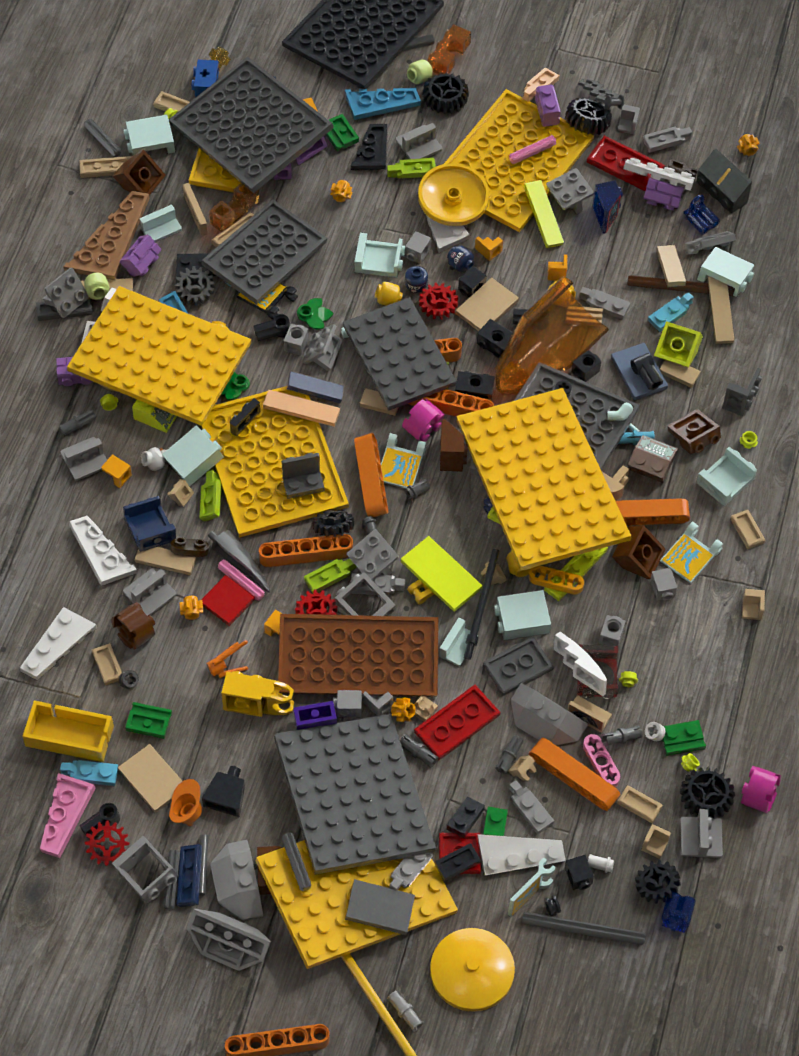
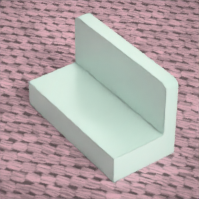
M172 205L140 218L142 232L144 235H150L154 242L182 231Z
M461 618L457 619L439 650V657L458 667L465 660L463 658L467 646L465 642L467 635L470 634V630L465 628L466 621Z

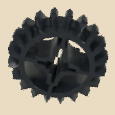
M447 71L445 74L439 72L438 76L433 74L432 78H428L424 84L422 91L423 100L426 102L427 107H431L432 111L437 110L438 114L440 112L444 114L447 112L452 114L453 111L458 112L460 108H464L465 104H467L469 97L468 84H465V79H461L460 75L455 76L454 72L451 75Z
M582 97V99L576 98V100H572L566 108L565 119L566 123L570 124V127L575 128V131L578 130L581 133L595 136V134L601 135V133H605L608 130L612 114L610 109H605L602 102Z
M708 766L706 771L700 767L698 772L693 769L691 775L687 774L685 776V781H682L680 795H682L681 802H685L684 808H691L690 815L697 813L698 817L699 810L705 809L708 810V817L711 816L713 819H716L717 815L723 817L725 812L728 813L730 811V806L734 803L735 792H733L734 785L730 784L731 779H724L725 772L718 774L717 768L713 772L710 771ZM710 788L709 795H707V798L705 799V793ZM694 796L698 797L700 799V802L697 801Z

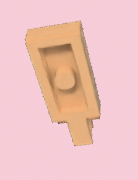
M544 68L527 82L522 99L527 102L531 101L536 95V87L554 85L559 81L560 75Z

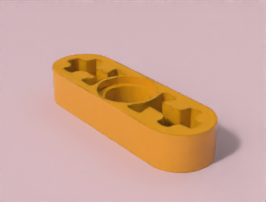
M544 566L533 567L529 570V581L534 585L575 595L583 591L584 579L579 575ZM537 572L540 573L538 578L535 577ZM558 576L562 581L560 583H553L551 578ZM574 582L578 583L576 587H573Z

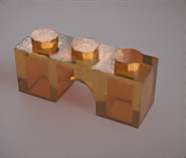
M454 24L450 30H446L443 40L437 43L436 50L433 53L431 52L428 57V62L431 64L433 72L445 74L447 71L450 74L455 67V54L450 52L464 54L471 43V31Z
M240 183L234 189L233 198L228 204L221 200L209 210L210 224L220 232L225 231L259 202V189L253 193Z

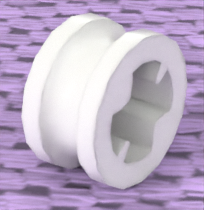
M650 722L645 728V735L653 741H660L665 736V728L657 722ZM654 729L658 730L657 734L652 733Z

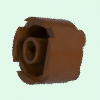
M138 602L129 605L111 619L113 628L117 627L119 630L117 636L130 649L133 647L134 650L155 635L153 628L155 625L152 616H147Z

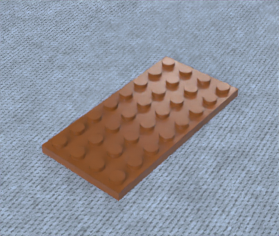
M280 614L278 681L289 685L294 690L293 694L338 695V690L362 691V694L366 691L369 695L383 696L389 692L392 696L437 697L438 617ZM286 689L279 691V693L290 694Z

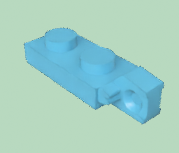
M688 292L681 298L679 296L651 314L648 317V321L659 332L663 331L666 321L674 323L687 313L694 297Z
M75 760L73 763L62 762L60 771L63 775H69L72 778L91 784L115 786L119 766L118 764Z

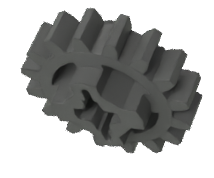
M193 266L191 271L186 268V273L180 272V277H176L175 290H177V295L181 296V301L187 299L188 304L192 301L195 305L198 304V301L204 304V299L210 300V294H214L215 282H212L213 276H209L208 270L202 272V267L196 270L195 266Z

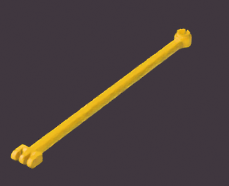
M351 954L341 956L405 1056H417Z

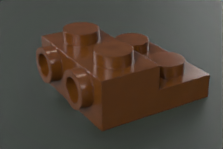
M698 409L667 426L668 432L679 440L680 446L689 454L700 453L709 444L714 445L718 443L721 438L720 426Z

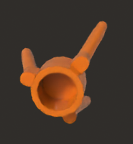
M245 640L240 644L238 642L234 643L216 658L207 662V667L212 676L218 675L219 678L226 676L227 671L241 672L248 670V667L245 666L224 671L227 668L224 659L242 648L248 641Z

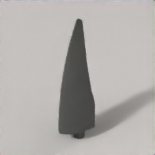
M211 531L208 534V537L213 541L212 549L222 559H225L266 592H270L257 564L230 531L222 532L219 535Z

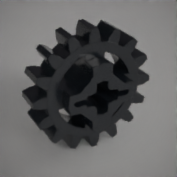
M327 510L323 514H317V517H313V530L315 533H319L320 536L325 535L329 537L333 535V537H336L338 534L343 536L344 532L350 533V530L354 529V517H352V514H348L347 511Z
M658 860L657 864L650 861L649 867L645 864L643 865L644 871L638 870L639 877H635V886L641 898L645 897L647 902L653 899L655 904H657L658 900L662 899L663 903H665L666 897L672 899V893L679 892L677 886H681L679 872L674 865L670 866L668 861L665 864H662L661 860Z

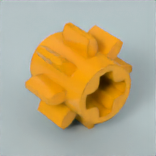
M745 134L740 137L739 145L737 146L739 152L743 153L744 156L754 155L759 149L757 146L760 144L758 138H754L753 134Z
M339 180L337 184L333 183L330 189V195L337 202H344L346 198L351 199L353 193L352 187L345 180Z
M186 596L183 602H179L180 615H185V618L188 620L197 619L199 613H203L202 600H198L196 596Z
M396 698V702L391 706L392 716L397 717V722H410L416 712L415 704L410 703V698Z

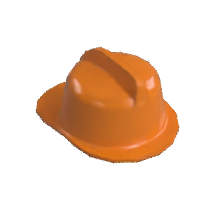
M194 779L182 781L174 790L169 817L174 823L193 826V823L202 813V806L199 802L200 786Z

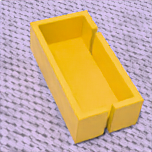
M34 700L23 733L26 747L99 762L104 761L108 748L107 742L110 741L114 728L112 716L55 705L56 717H54L52 704Z

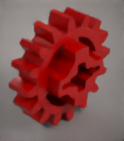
M435 283L434 287L429 284L428 290L423 288L422 294L419 295V307H421L422 312H426L427 317L433 315V319H436L439 316L443 320L444 315L449 318L450 313H455V308H458V295H456V290L451 291L450 285L444 287V283L441 286Z
M314 589V594L307 591L306 597L301 595L300 601H296L295 614H305L303 611L304 607L306 608V614L337 615L338 612L336 600H331V594L325 596L324 590L320 594L317 593L316 589Z
M106 820L104 826L98 822L99 828L91 827L93 833L86 834L90 840L85 841L84 845L90 846L86 853L92 852L91 860L97 858L98 865L101 861H105V866H108L109 861L114 862L122 852L124 853L127 850L124 846L130 845V842L124 840L128 837V834L121 833L124 829L123 826L117 829V822L110 826L109 821ZM104 830L103 835L99 839H94L98 832ZM111 830L115 831L120 839H115L111 835ZM105 838H109L110 842L117 844L109 845V848L106 849L104 845L99 843L104 842ZM94 847L100 848L103 851V856L96 853ZM120 847L119 851L111 856V851L114 848Z

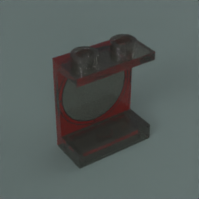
M579 644L599 666L607 679L606 694L602 696L577 680V695L584 698L595 696L611 699L617 697L619 685H617L618 646Z

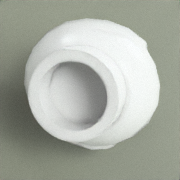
M153 447L148 451H144L141 456L142 465L148 466L152 471L162 469L165 462H167L162 455L166 450Z

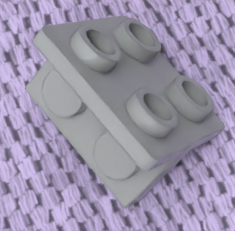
M433 123L422 125L396 137V142L409 159L427 158L442 151V146L436 139V126Z
M577 168L546 183L547 188L563 210L573 209L576 214L583 211L582 201L594 195L593 190Z
M69 268L44 288L47 295L42 300L45 305L54 306L60 317L65 318L85 302L89 296L74 269Z
M335 324L324 327L321 331L312 334L310 345L304 352L305 357L302 363L306 365L314 361L326 371L332 368L343 339L334 334L337 327Z
M95 437L61 450V455L75 481L102 471L101 467L107 461L103 452L102 442L99 438L96 439Z
M376 529L347 552L348 557L362 573L365 572L371 580L381 573L384 575L393 573L388 566L399 558V555Z
M151 568L123 590V593L133 604L138 602L147 616H151L177 596L176 591L167 583L166 573L162 569L156 572Z
M705 809L699 810L698 817H681V855L687 857L722 858V819L708 817V810Z

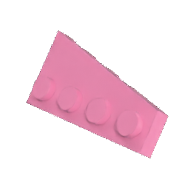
M58 773V782L56 789L54 788V799L52 807L49 809L48 824L45 826L40 850L42 853L60 858L96 788L94 784Z

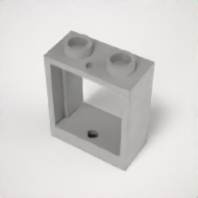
M365 572L361 575H355L350 581L351 584L346 588L342 587L336 593V603L348 615H358L344 599L365 582L385 603L372 616H390L396 611V605Z
M144 836L112 862L117 871L146 903L156 899L165 887L170 886L179 876L174 868ZM151 853L166 871L142 890L127 872Z

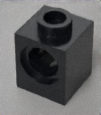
M472 266L459 278L458 290L470 298L486 283L487 276Z
M587 350L573 361L571 372L578 379L587 382L600 372L601 360L596 354Z
M586 855L566 860L565 871L572 889L584 890L589 888L593 884L594 875Z

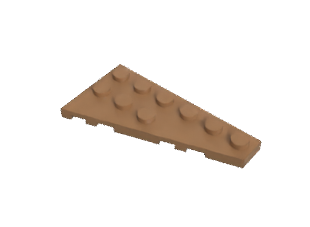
M132 191L121 202L120 208L114 214H110L108 221L104 225L101 224L85 242V246L73 255L74 258L69 263L67 262L63 266L64 271L73 268L75 273L78 274L102 273L107 279L116 280L122 265L120 260L130 247L140 223V218H142L149 202V194Z

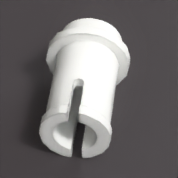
M592 854L589 855L588 862L590 867L604 870L605 873L612 872L614 860H611V857L606 859Z

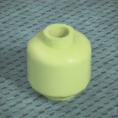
M423 59L411 63L407 70L408 79L414 84L426 82L428 78H432L433 74L431 64Z
M92 273L84 280L86 293L91 299H102L109 292L110 287L107 278L102 273Z

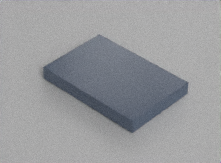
M645 343L611 354V359L633 400L668 389V384L655 361V368L663 379V384L657 389L649 390L640 375H636L633 372L630 364L632 359L646 353L651 355Z

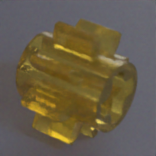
M220 46L217 49L212 48L209 53L211 60L218 61L219 68L222 65L227 66L231 60L228 56L229 52Z

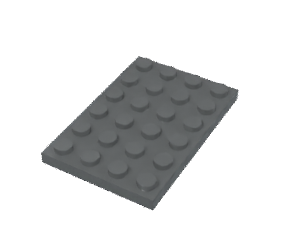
M272 199L202 260V265L257 305L326 244L327 237Z
M410 297L343 322L347 335L388 411L456 386L457 381Z

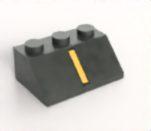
M714 149L698 169L696 181L713 198L718 200L724 209H727L732 214L748 203L752 181L718 149Z

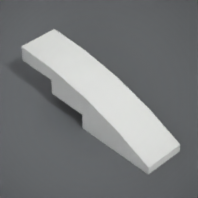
M562 632L557 633L554 640V650L564 656L563 663L573 669V677L604 696L606 694L607 679L599 666L573 640Z

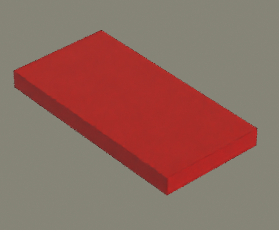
M605 135L587 158V163L643 191H646L649 178H652L651 174L648 173L647 176L625 170L626 160L635 158L639 159L640 163L643 164L654 163L661 169L665 167L664 164Z
M473 685L416 727L414 733L435 756H438L440 761L499 717L501 712L476 685Z

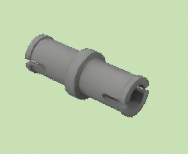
M394 991L388 996L387 1000L398 1011V1016L406 1021L413 1032L423 1026L424 1022L413 1011V1006L404 1000L399 991Z

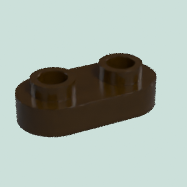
M177 537L171 541L170 551L175 555L205 557L209 553V544L203 539Z

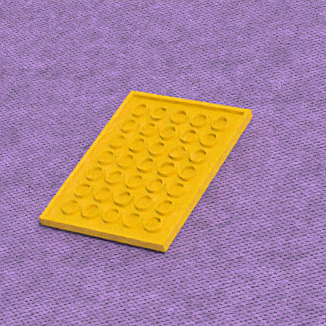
M506 89L444 164H463L478 171L484 177L489 187V203L484 214L520 233L534 215L524 189V184L541 180L548 197L551 192L547 188L546 183L567 173L594 140V135H587L578 130L575 131V128L570 127V124L566 123V120L561 117L558 125L542 126L537 105L530 101L527 102L521 96ZM553 135L556 139V145L522 161L512 164L509 160L510 154Z
M118 286L69 362L67 371L202 426L251 345V339Z
M287 386L272 390L311 400L309 395L288 390ZM268 391L214 405L201 426L202 430L205 429L210 434V440L212 442L216 441L222 447L220 452L224 458L215 464L219 480H221V486L239 538L313 518L327 510L338 511L349 508L347 497L320 424L264 409L263 403ZM255 398L260 402V413L237 437L230 432V420L234 415H238L242 411L243 406L247 402ZM319 453L320 473L325 491L287 499L282 481L281 461L289 457Z
M305 840L296 844L310 879L311 888L301 891L285 847L256 857L255 861L307 969L400 935L396 932L345 920L354 879L389 888L390 883L393 881L391 875L404 858L315 875ZM432 859L409 887L404 888L401 886L398 891L415 895L408 931L456 914L458 911Z

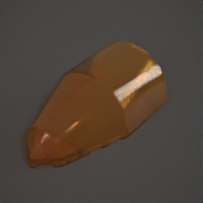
M562 276L521 316L495 366L496 390L501 394L518 395L539 362L559 371L568 370L572 367L574 360L589 350L609 331L608 327L587 312L570 293L568 288L573 284L570 279Z

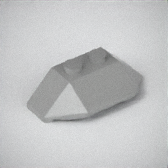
M523 683L519 685L511 698L515 726L537 740L546 738L556 746L578 742L589 725Z
M242 840L228 843L210 863L218 903L238 916L242 921L263 917L260 894L248 841Z
M195 908L187 926V930L191 934L201 955L238 971L263 962L271 943L258 929L218 912Z

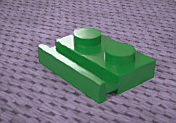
M343 114L329 119L334 128L326 136L337 152L341 148H347L359 142V136Z
M133 702L125 729L128 732L165 739L172 710Z
M699 720L664 726L665 736L662 742L666 750V756L706 748Z

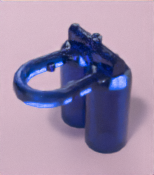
M698 195L691 201L689 208L684 210L683 213L686 215V219L704 235L710 228H715L720 223V219L704 204L705 197Z
M673 892L672 899L666 898L661 916L662 926L670 928L673 932L677 930L685 933L686 928L690 926L696 900L693 897L681 896L679 893Z

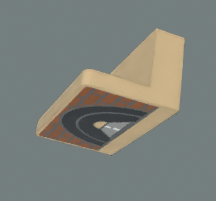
M578 695L574 701H570L568 704L569 712L601 733L612 716L611 713Z

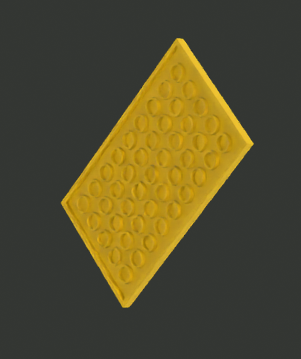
M563 388L457 416L458 426L464 435V440L468 445L470 454L521 571L631 540V534Z

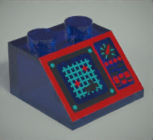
M616 180L595 184L592 207L603 234L607 233L618 216L619 208H621L620 197H622V189L618 187Z

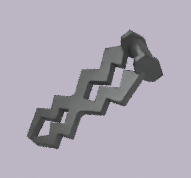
M581 79L578 82V85L583 86V89L591 91L589 95L595 96L596 101L603 102L605 109L609 110L611 106H617V108L622 109L624 105V96L622 94L619 95L612 93V90L603 89L604 85L599 84L598 81L587 79L585 83V79Z

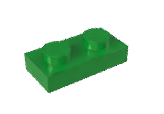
M488 806L483 835L504 836L507 809Z

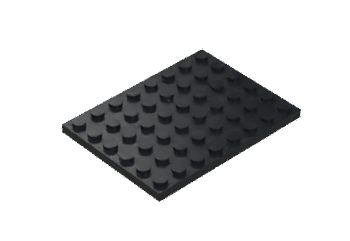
M321 0L282 41V46L361 89H367L444 6V1Z

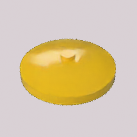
M447 163L432 168L423 176L419 184L418 201L424 213L432 220L447 226H463L476 221L486 211L489 203V187L484 177L475 169L463 164Z
M477 928L461 929L446 936L434 950L430 965L432 984L438 995L446 1003L457 1009L473 1012L489 1009L501 1002L510 991L515 973L513 956L507 945L495 934Z

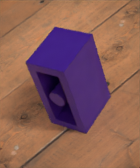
M333 701L293 708L296 730L337 724Z

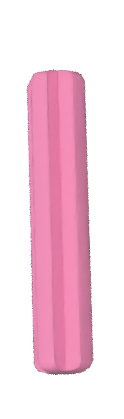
M553 135L510 154L509 160L512 164L522 161L556 145V139Z
M223 559L219 562L218 569L255 596L256 600L260 601L264 597L265 592L228 561Z

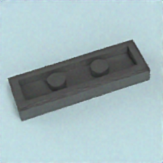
M89 297L65 318L93 314L91 298ZM44 302L36 303L38 321L62 318L54 306L45 305Z

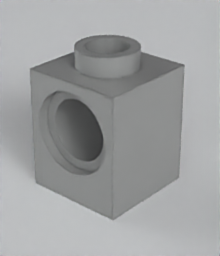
M415 231L405 246V257L410 261L421 264L431 249V238Z
M291 324L284 339V351L302 356L309 339L308 328L302 325Z
M671 568L652 571L650 582L656 600L663 599L666 601L675 597L677 585Z
M607 615L600 634L599 644L618 649L626 621L618 616ZM609 629H614L617 632H611Z
M338 690V697L333 700L334 708L337 710V717H361L362 691Z

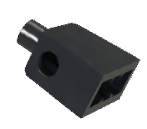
M230 766L227 774L222 772L216 773L202 796L203 807L240 817L245 792V780L239 778L240 768Z

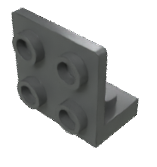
M757 368L747 389L729 382L722 409L742 417L745 410H750L753 403L752 399L756 397L762 380L760 368Z
M308 453L304 456L289 457L281 461L282 481L287 499L325 491L320 473L319 453Z

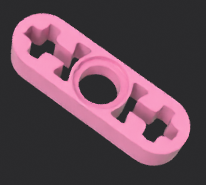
M595 734L586 736L583 749L597 775L614 787H617L620 781V773L606 747L603 745L601 738ZM590 741H591L593 744L596 743V747H595V749H596V751H597L596 753H595V750H594L593 746H589V742H590ZM603 757L607 760V764L603 766L598 765L596 759ZM608 773L611 777H615L613 782L610 779L607 780Z

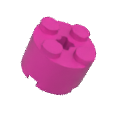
M422 399L410 410L409 413L411 415L409 419H404L402 428L418 441L427 442L430 438L429 434L432 431L437 432L441 428V421L445 415L430 401Z
M752 766L749 773L750 781L749 783L745 782L742 789L743 797L741 804L768 813L777 795L776 786L780 785L781 775Z

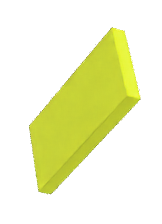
M430 536L426 537L401 558V563L454 612L482 589L483 585Z

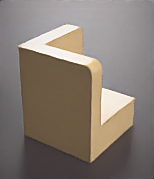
M745 589L742 603V618L762 620L765 590Z
M652 824L644 840L642 851L661 859L671 833Z

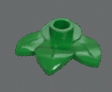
M313 298L307 304H303L298 308L297 317L313 329H323L324 322L333 316V312L322 307V298Z
M234 372L221 395H226L227 400L238 398L243 391L249 388V379L245 375H237Z

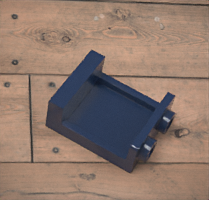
M159 496L123 507L124 520L140 552L171 543L176 538V528L173 523H169L161 507Z

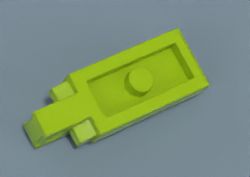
M435 159L400 160L395 165H387V176L393 178L423 177L429 170L436 167Z
M214 470L206 472V483L201 486L200 519L204 522L220 517L221 480H219V476Z
M350 558L345 561L336 559L305 575L304 581L313 594L314 589L318 593L349 576L351 571L356 569L357 566Z

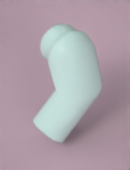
M626 402L622 404L618 411H608L607 420H626L633 411L632 405Z

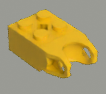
M227 671L221 692L223 710L262 717L263 713L287 715L293 712L294 701L292 696L294 690L287 684L266 679L259 675L250 676L238 671ZM286 689L290 694L289 696L283 695L279 691ZM287 702L290 704L287 710L279 708V704Z

